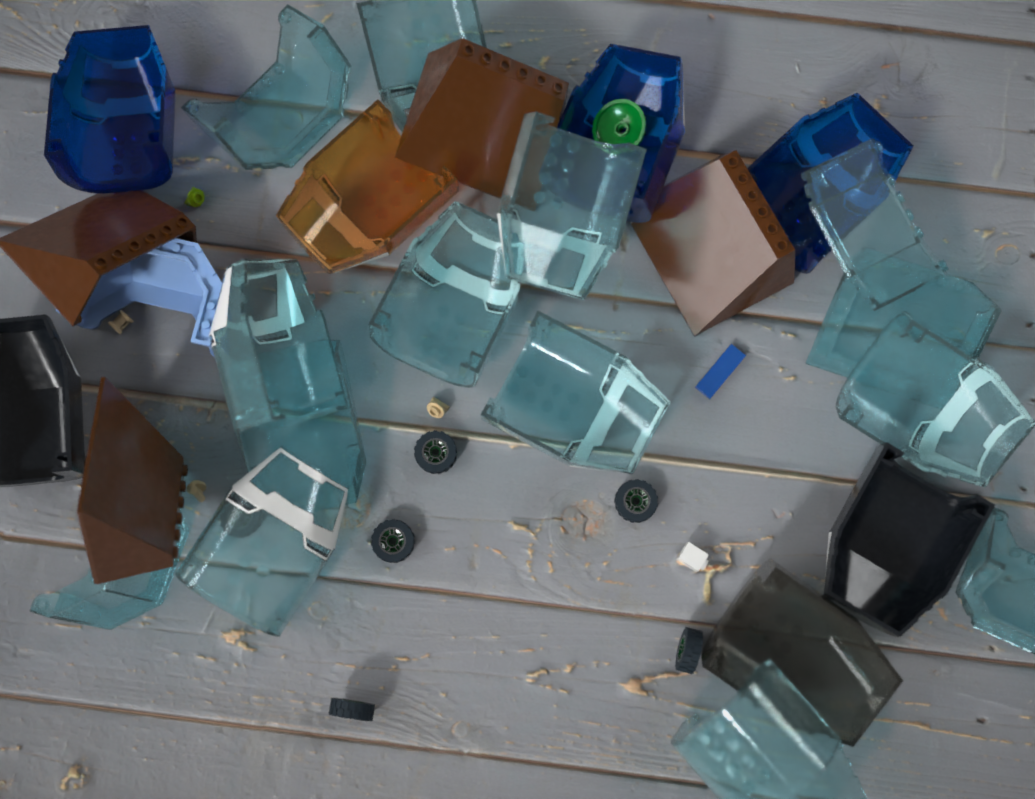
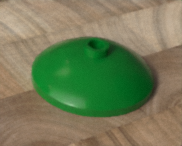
M627 99L610 101L599 110L594 119L592 131L595 143L602 151L610 155L620 156L628 154L642 142L646 133L647 121L643 110L633 101Z

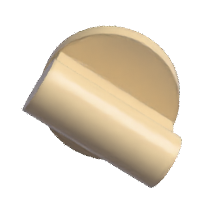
M435 397L427 405V411L435 418L443 417L450 408V406Z
M200 480L190 482L186 487L187 492L192 494L199 502L205 501V496L203 495V492L206 490L205 482Z

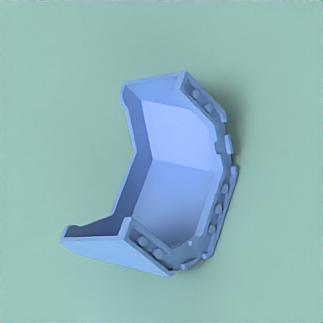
M177 238L102 275L81 314V323L77 324L81 328L97 329L101 325L102 320L133 302H139L192 314L196 323L190 342L209 347L211 355L215 358L227 360L231 346V337L219 338L217 349H212L211 339L209 338L223 284L199 244Z

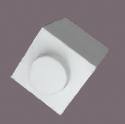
M687 542L676 560L698 572L700 569L704 570L707 566L709 554L692 543Z

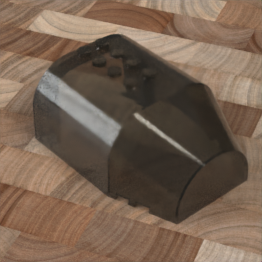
M772 559L765 561L743 586L712 630L701 654L702 667L788 727L793 729L799 728L813 735L825 736L829 740L851 747L855 746L903 682L901 676L856 617Z

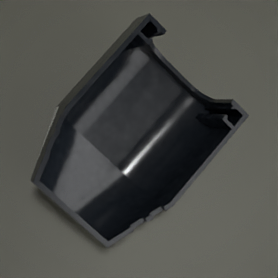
M44 314L0 319V487L55 483L83 478L85 454L82 382L51 318Z
M886 442L876 447L829 531L823 595L836 607L859 621L891 636L901 637L926 611L932 609L938 600L943 599L948 594L995 504L978 494L958 497L935 487L900 466L895 459L903 456L905 452Z

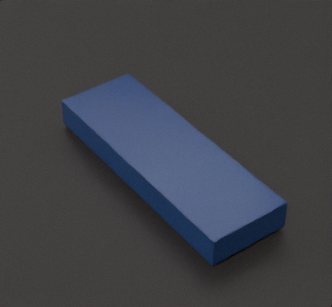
M731 344L695 388L710 400L746 355Z

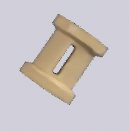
M123 310L119 311L120 314L113 321L108 322L120 335L129 323L134 322Z

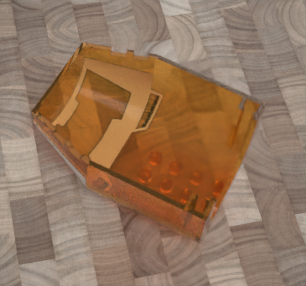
M378 99L303 167L304 171L300 178L296 179L290 195H287L276 214L277 219L294 240L328 274L389 256L459 192L458 179L445 166L441 168L443 177L394 158L401 135L395 128L391 112Z

